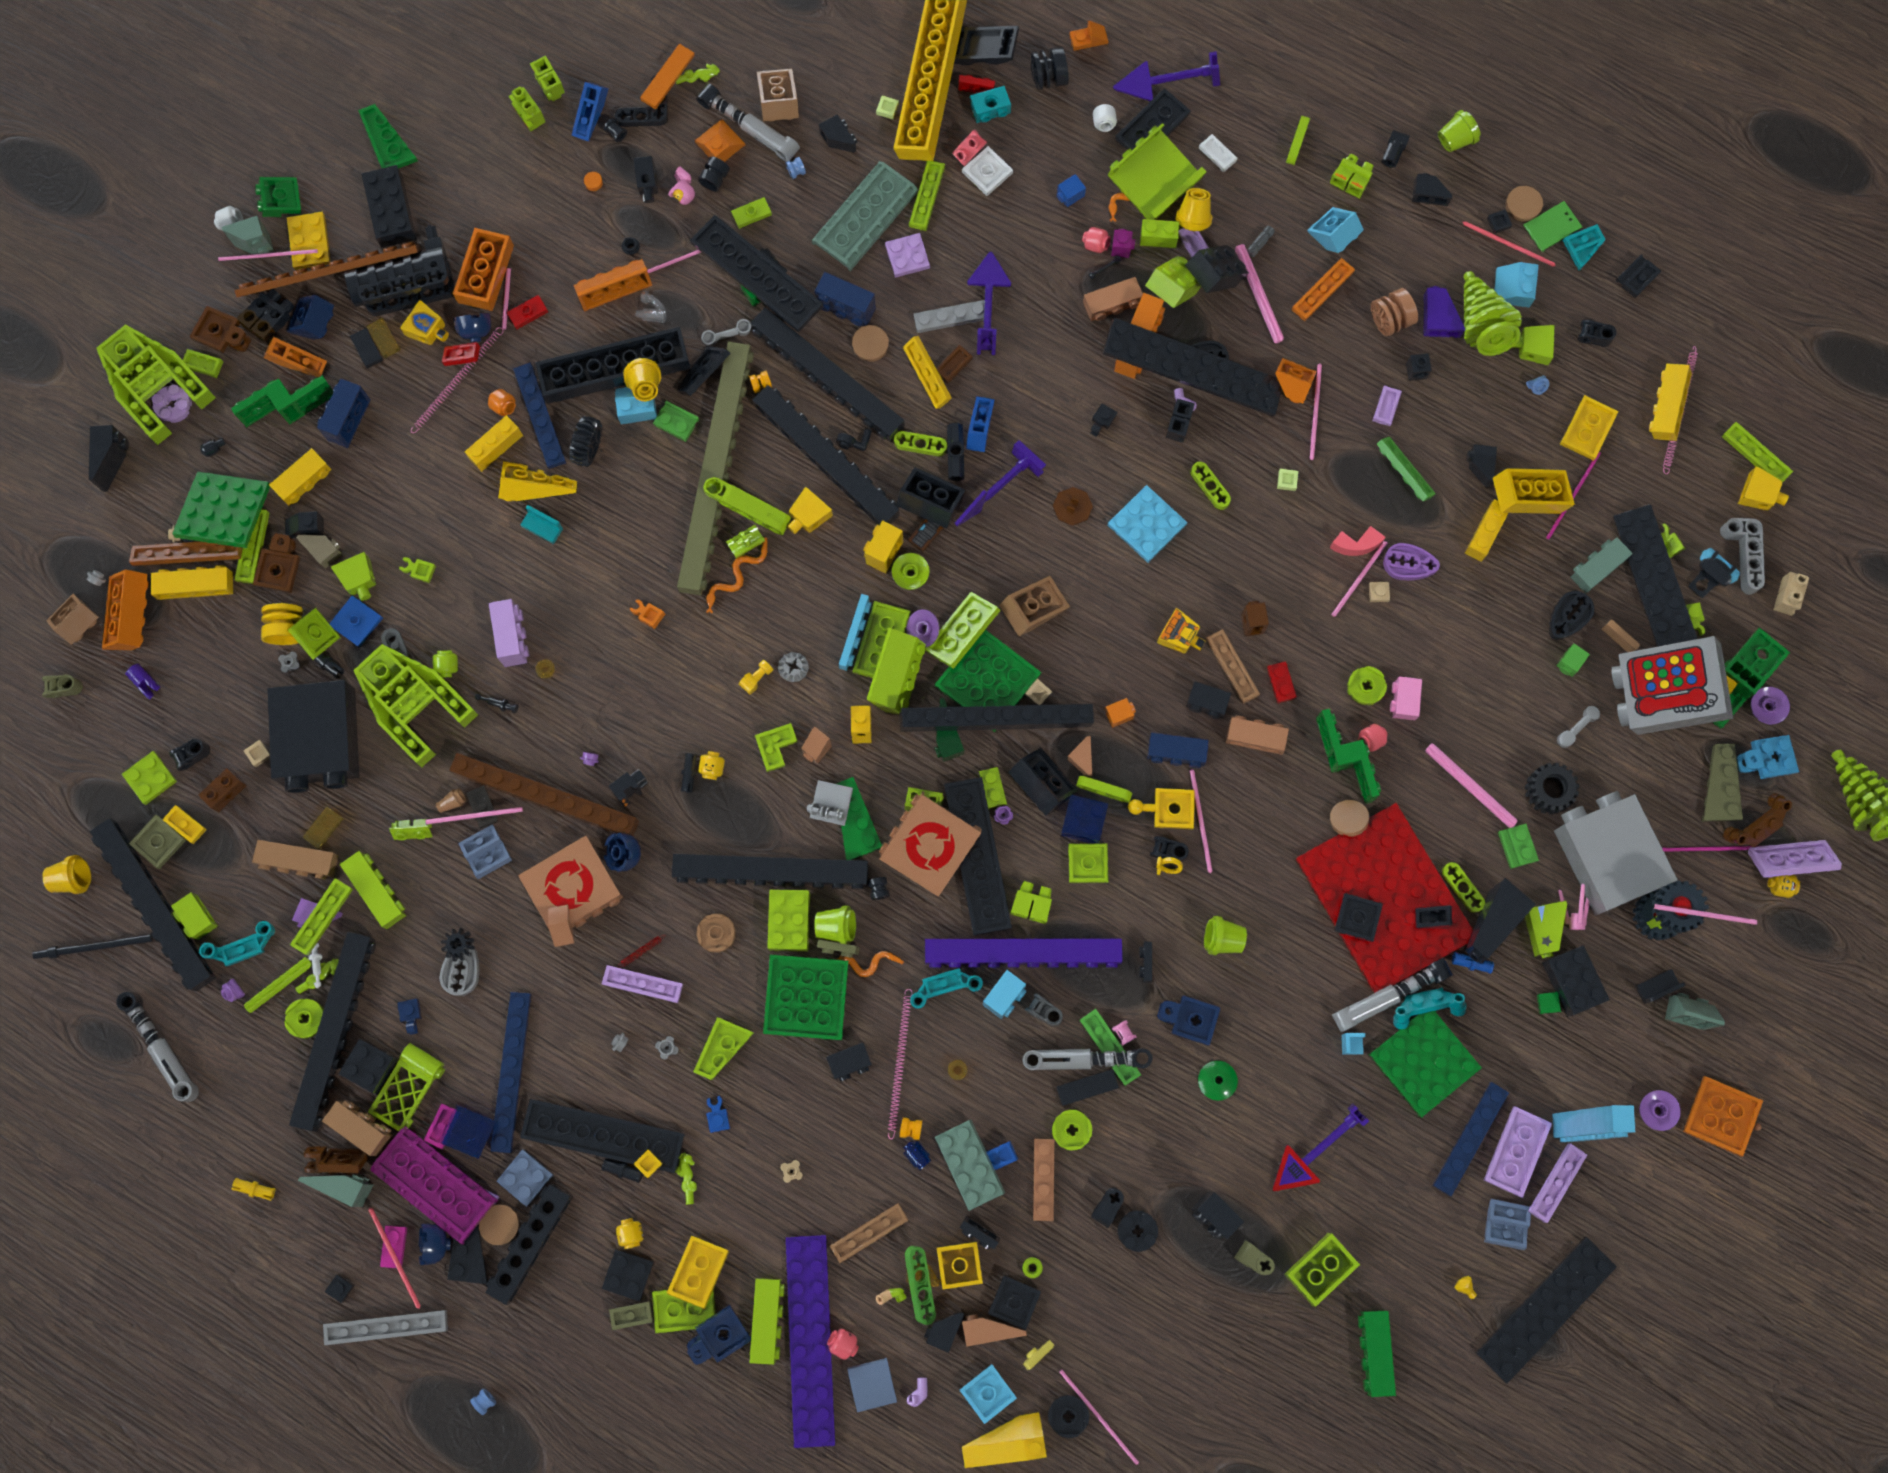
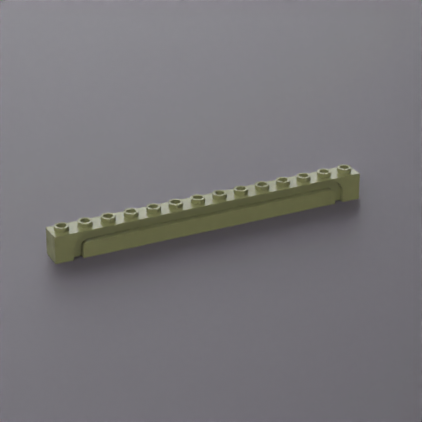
M728 342L727 350L731 354L724 360L677 585L679 592L702 596V591L706 590L707 579L705 577L706 572L709 573L711 568L709 557L710 554L713 555L715 544H713V538L717 537L718 534L716 523L717 519L721 518L722 508H720L718 501L705 494L703 485L707 479L712 477L719 478L726 483L729 480L727 470L728 466L731 467L733 456H731V450L735 449L736 446L734 435L735 432L739 431L740 421H738L739 414L742 415L743 412L741 401L742 397L746 396L747 387L745 382L749 380L750 369L748 367L749 363L753 362L754 352H751L750 345L734 342Z

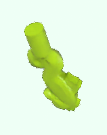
M706 64L707 69H698L695 72L688 69L683 75H680L676 84L686 81L692 83L698 78L708 82L710 78L715 75L717 76L720 70L714 64Z
M332 959V961L327 963H320V980H324L330 972L332 975L335 974L338 959ZM314 974L309 975L304 983L295 987L298 994L307 989H315L316 976Z
M682 1153L679 1157V1167L676 1172L680 1177L684 1178L681 1187L685 1192L686 1205L694 1204L693 1192L696 1191L697 1185L694 1181H691L693 1173L689 1164L693 1166L695 1162L692 1160L691 1155Z

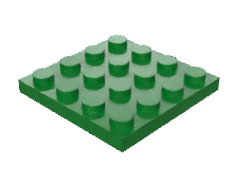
M197 471L173 530V536L187 540L247 548L270 489L269 482Z
M985 630L955 668L948 667L934 686L961 707L1016 706L1042 672Z
M770 955L763 1034L842 1040L849 961Z
M1435 1011L1418 1014L1409 1021V1026L1406 1029H1399L1369 1054L1371 1059L1420 1118L1482 1068Z

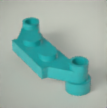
M260 921L255 927L256 934L220 948L212 943H204L201 945L199 953L203 958L222 961L228 967L264 953V947L270 937L274 935L275 928L267 921Z
M960 968L922 979L923 984L918 992L911 996L910 1003L912 1007L921 1009L925 1006L927 999L962 988H968L972 992H977L982 988L983 981L979 976H970L961 972ZM976 981L979 985L974 988L971 986V983ZM917 998L922 1000V1003L919 1005L915 1004Z
M1443 988L1404 996V1002L1395 1010L1393 1025L1397 1029H1406L1409 1026L1410 1016L1444 1008H1450L1451 1013L1455 1016H1463L1467 1009L1465 996L1461 993L1453 994L1444 991Z

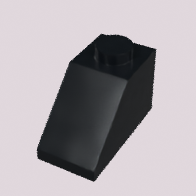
M1428 173L1417 174L1413 185L1412 202L1448 206L1452 199V194L1436 176Z
M1474 444L1471 450L1467 452L1466 460L1469 462V469L1486 488H1490L1494 483L1497 447Z
M317 511L297 513L285 520V535H288L291 539L296 538L298 535L324 536V518Z
M960 1311L934 1322L932 1327L928 1325L924 1335L927 1338L926 1343L949 1353L964 1313Z

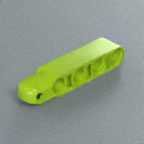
M709 478L703 485V491L707 496L776 534L783 535L791 520L788 514L719 478Z

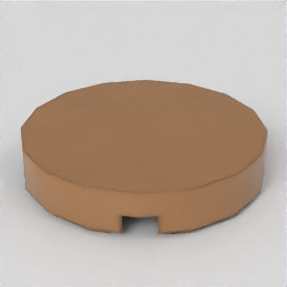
M1519 186L1514 188L1507 196L1505 202L1506 210L1515 220L1528 222L1540 214L1543 207V198L1536 189L1529 186Z
M873 325L861 327L855 332L852 339L854 353L859 359L868 360V362H874L884 357L889 346L887 334L883 329Z
M1345 800L1333 807L1330 813V823L1338 834L1356 836L1366 830L1369 823V812L1362 803L1355 800Z
M714 913L703 918L697 927L696 935L698 942L705 950L720 953L732 946L736 930L728 917Z
M507 1205L492 1206L479 1222L481 1236L492 1245H504L511 1242L520 1229L518 1214Z

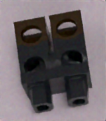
M271 289L266 294L261 292L258 298L236 318L242 327L268 346L279 329L283 328L286 322L291 320L289 314L294 308L292 302L286 298L280 305L276 303L281 298V295L274 289Z

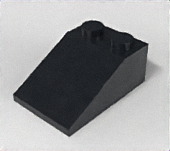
M113 425L90 426L89 481L103 492L108 491L129 448L128 439Z

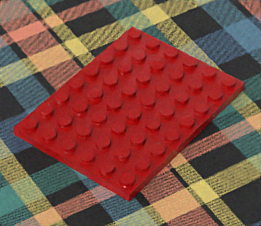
M1397 803L1371 816L1366 830L1356 836L1339 834L1296 858L1297 863L1334 926L1336 925L1344 893L1383 904L1374 942L1339 933L1374 993L1389 985H1395L1468 944L1473 929ZM1452 906L1451 927L1447 929L1416 928V908Z

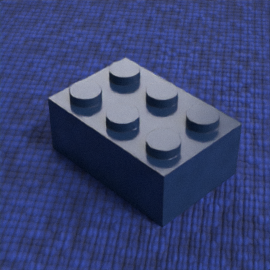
M824 272L815 289L816 298L824 306L821 309L822 311L835 313L837 317L851 320L857 326H867L876 310L874 293Z
M340 378L339 383L334 386L331 399L325 405L323 416L318 419L317 429L327 441L348 448L371 399L360 385Z

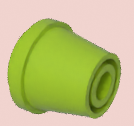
M1463 110L1455 113L1454 117L1438 131L1439 140L1449 153L1469 144H1476L1479 142L1481 135L1475 119L1470 113Z
M850 906L817 912L815 917V935L817 938L848 945L854 940L856 916Z
M1214 916L1208 921L1205 929L1204 948L1209 955L1242 953L1246 944L1247 930L1245 927L1224 920L1221 916Z

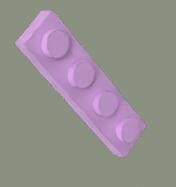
M608 965L606 966L602 985L674 1003H679L683 988L682 983Z
M1568 1143L1528 1212L1544 1223H1548L1587 1154Z

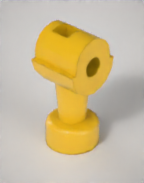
M765 660L758 664L759 669L753 674L747 673L738 683L749 695L756 691L758 681L765 673L769 675L774 670Z

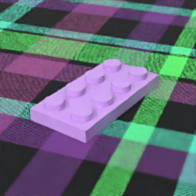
M1826 840L1749 847L1748 855L1763 878L1841 870L1842 865Z
M1514 1106L1484 1181L1523 1198L1552 1123Z

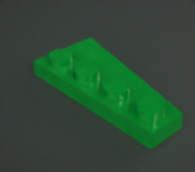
M375 104L358 110L381 168L394 165L402 168L418 161Z
M854 777L836 783L837 785L853 788L845 826L841 825L846 860H855L879 850L882 846Z

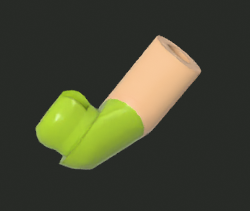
M902 1288L887 1289L876 1296V1302L882 1305L895 1297L899 1303L906 1299V1295Z

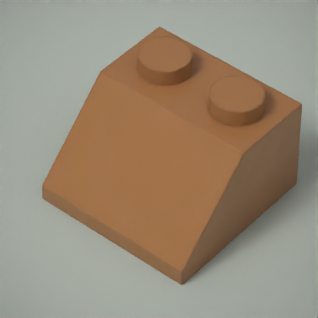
M72 594L46 621L58 635L72 645L74 642L81 640L84 635L83 633L88 628H92L97 623L99 617L75 594Z

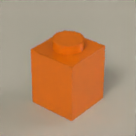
M1127 698L1105 707V713L1112 728L1133 720L1134 713H1136L1133 703H1129Z

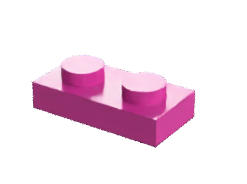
M441 1104L424 1141L443 1149L461 1112Z
M385 1226V1234L402 1266L407 1227ZM383 1242L380 1267L396 1268Z

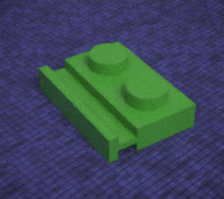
M666 401L653 424L686 442L699 421V417Z
M1527 824L1498 832L1510 869L1539 861Z

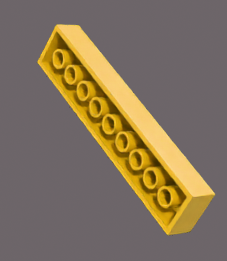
M925 0L893 148L899 159L934 160L967 0Z

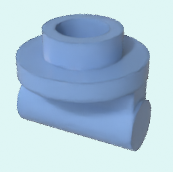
M1544 375L1526 382L1527 387L1537 395L1543 394L1550 384Z

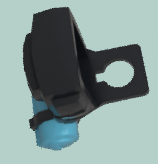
M1708 548L1700 556L1701 562L1699 564L1700 572L1688 587L1698 596L1704 598L1715 586L1726 587L1737 581L1740 572L1736 569L1737 567L1732 566L1722 558L1718 551ZM1707 578L1709 580L1707 589L1699 591L1696 588V583Z

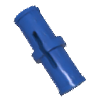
M1457 952L1452 956L1453 965L1467 967L1471 971L1479 970L1491 974L1494 968L1493 961L1485 960L1480 964L1472 960L1470 956Z

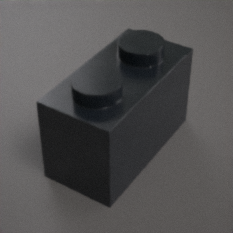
M1195 681L1186 707L1195 713H1207L1208 717L1213 719L1223 718L1231 693Z
M863 1042L826 1057L834 1079H839L840 1082L850 1079V1075L858 1072L859 1075L870 1071L869 1067L872 1066Z

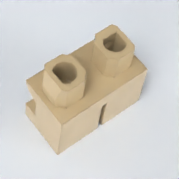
M1793 572L1782 577L1778 591L1779 594L1777 595L1773 610L1792 616L1795 614V610L1801 609L1809 577Z

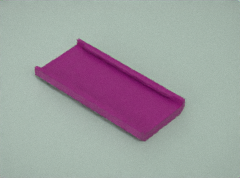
M406 1126L399 1131L370 1169L460 1244L465 1243L471 1232L494 1203L498 1201V1199Z

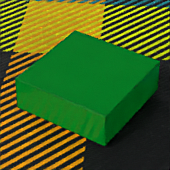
M1558 992L1537 994L1540 1014L1561 1012Z

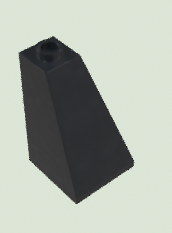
M1506 878L1488 892L1485 905L1479 914L1465 950L1472 960L1480 964L1492 955L1536 905Z

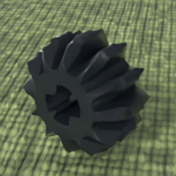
M460 928L458 933L456 929L451 930L452 935L445 933L448 939L441 940V943L446 945L441 950L447 952L446 958L452 957V961L456 962L458 958L464 961V955L471 957V953L468 951L469 949L475 950V947L470 945L475 942V939L469 938L471 936L469 931L464 933V929ZM455 943H462L461 947H455Z

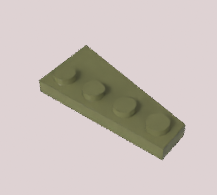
M1715 744L1712 748L1709 768L1710 776L1707 781V796L1704 801L1705 809L1701 822L1740 821L1743 817L1735 744Z

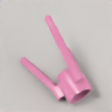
M1581 884L1578 913H1571V917H1569L1566 909L1565 924L1569 925L1570 930H1585V925H1587L1589 900L1586 897L1584 905V884ZM1559 890L1560 902L1565 901L1562 891Z

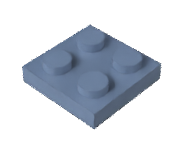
M522 1149L496 1182L528 1207L554 1174Z

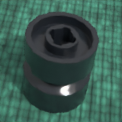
M709 157L705 164V169L702 170L698 177V182L706 189L718 192L723 183L722 179L726 178L730 167L717 157Z

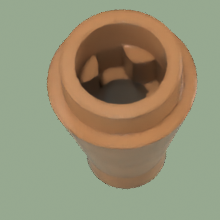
M459 788L456 790L452 789L443 799L436 803V807L440 813L463 806V803L466 802V797Z

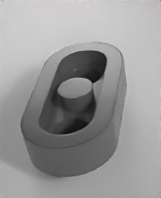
M393 628L385 630L381 637L383 645L409 658V652L402 635ZM392 637H396L394 642H390Z

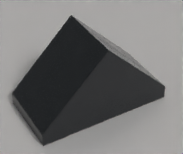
M1451 905L1416 908V928L1447 929L1452 926Z

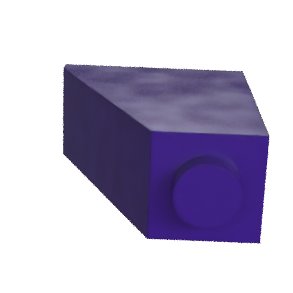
M1439 286L1427 288L1424 294V336L1461 338L1465 327L1447 289L1440 288Z

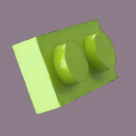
M998 767L979 771V775L983 779L988 809L1007 805Z

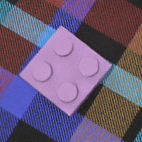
M920 233L885 242L895 278L930 269Z

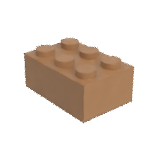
M346 1100L344 1102L336 1101L322 1122L369 1156H380L395 1137L390 1133L392 1130L384 1124L375 1123L376 1118L369 1113L360 1112V1107L355 1103Z

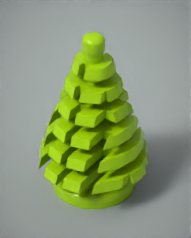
M1472 271L1466 272L1463 276L1465 280L1464 339L1466 343H1470V347H1477L1479 353L1484 356L1499 355L1508 351L1520 339L1521 332L1519 326L1522 322L1520 312L1509 302L1505 301L1501 295H1498L1496 291L1486 285L1479 277H1475Z
M1842 750L1834 751L1831 756L1838 763L1835 769L1837 774H1841L1839 777L1840 785L1845 786L1842 789L1844 796L1849 795L1846 803L1848 808L1851 809L1849 813L1852 820H1855L1853 821L1854 829L1866 831L1867 824H1869L1871 827L1869 835L1873 841L1888 838V780L1884 777L1878 780L1879 774L1875 771L1870 772L1864 764H1857L1858 761L1853 757L1846 758Z

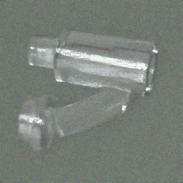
M648 290L642 291L641 302L645 304L650 302L656 309L643 308V311L636 310V318H642L643 321L665 323L667 313L663 304L650 295Z

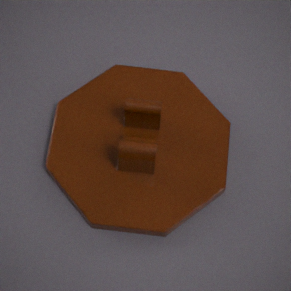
M1071 487L1058 492L1053 508L1059 521L1074 526L1088 520L1093 505L1087 492Z

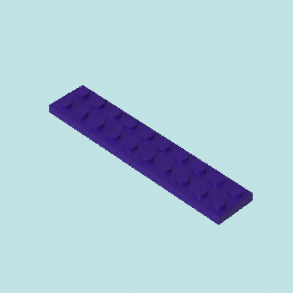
M826 1235L786 1237L794 1448L835 1446L832 1354L829 1352V1346L827 1345L831 1335Z

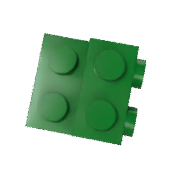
M259 177L258 184H255V193L260 195V200H257L258 212H262V217L301 214L297 177Z

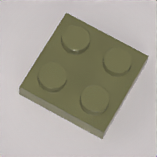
M155 815L129 844L157 869H160L186 839L164 822L160 816Z

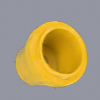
M1191 188L1186 191L1182 205L1176 213V221L1184 229L1202 231L1212 224L1211 194L1204 189Z
M647 358L631 361L623 372L626 386L631 389L634 397L639 401L646 402L654 399L658 394V385L661 381V371L658 364Z
M72 855L59 863L46 867L43 871V883L45 888L51 893L71 892L73 894H81L87 891L91 883V871L89 865L82 857Z

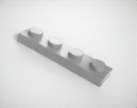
M985 300L914 313L917 333L983 321Z

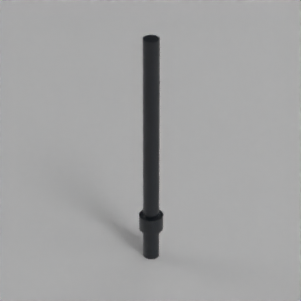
M151 934L60 948L53 946L48 947L46 950L33 951L32 956L33 959L59 958L60 955L153 942V937Z

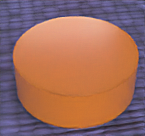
M589 172L584 177V184L590 191H597L603 185L601 175L597 172Z

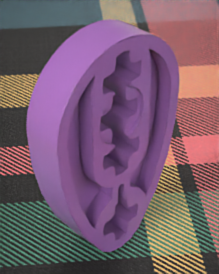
M1407 543L1393 545L1388 549L1383 559L1385 571L1392 578L1398 580L1424 579L1434 575L1440 566L1439 561L1429 552ZM1391 556H1394V560H1400V558H1404L1403 560L1405 562H1409V560L1412 559L1413 563L1416 564H1414L1413 567H1410V563H1404V565L1401 566L1399 561H1395V563L1392 564L1391 560L1389 559L1391 558ZM1429 562L1434 566L1432 570H1429V567L1426 566Z

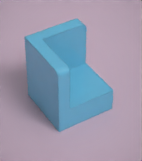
M1345 1033L1341 1035L1342 1055L1364 1054L1363 1038L1365 1033Z

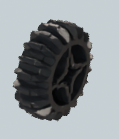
M583 416L579 419L576 428H574L569 447L572 463L585 467L592 464L601 442L602 424L600 420L590 416Z

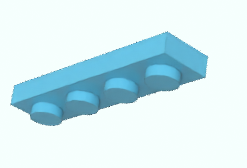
M861 594L842 652L839 668L847 671L848 666L853 664L855 655L852 654L854 648L857 649L860 643L858 635L860 631L864 630L866 620L863 619L865 613L869 614L872 603L869 602L868 595Z

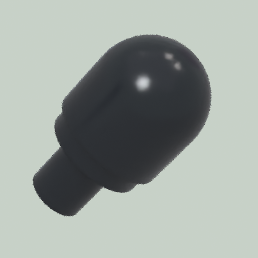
M223 437L217 441L210 439L201 445L200 452L206 457H211L219 453L220 447L224 446L226 441Z

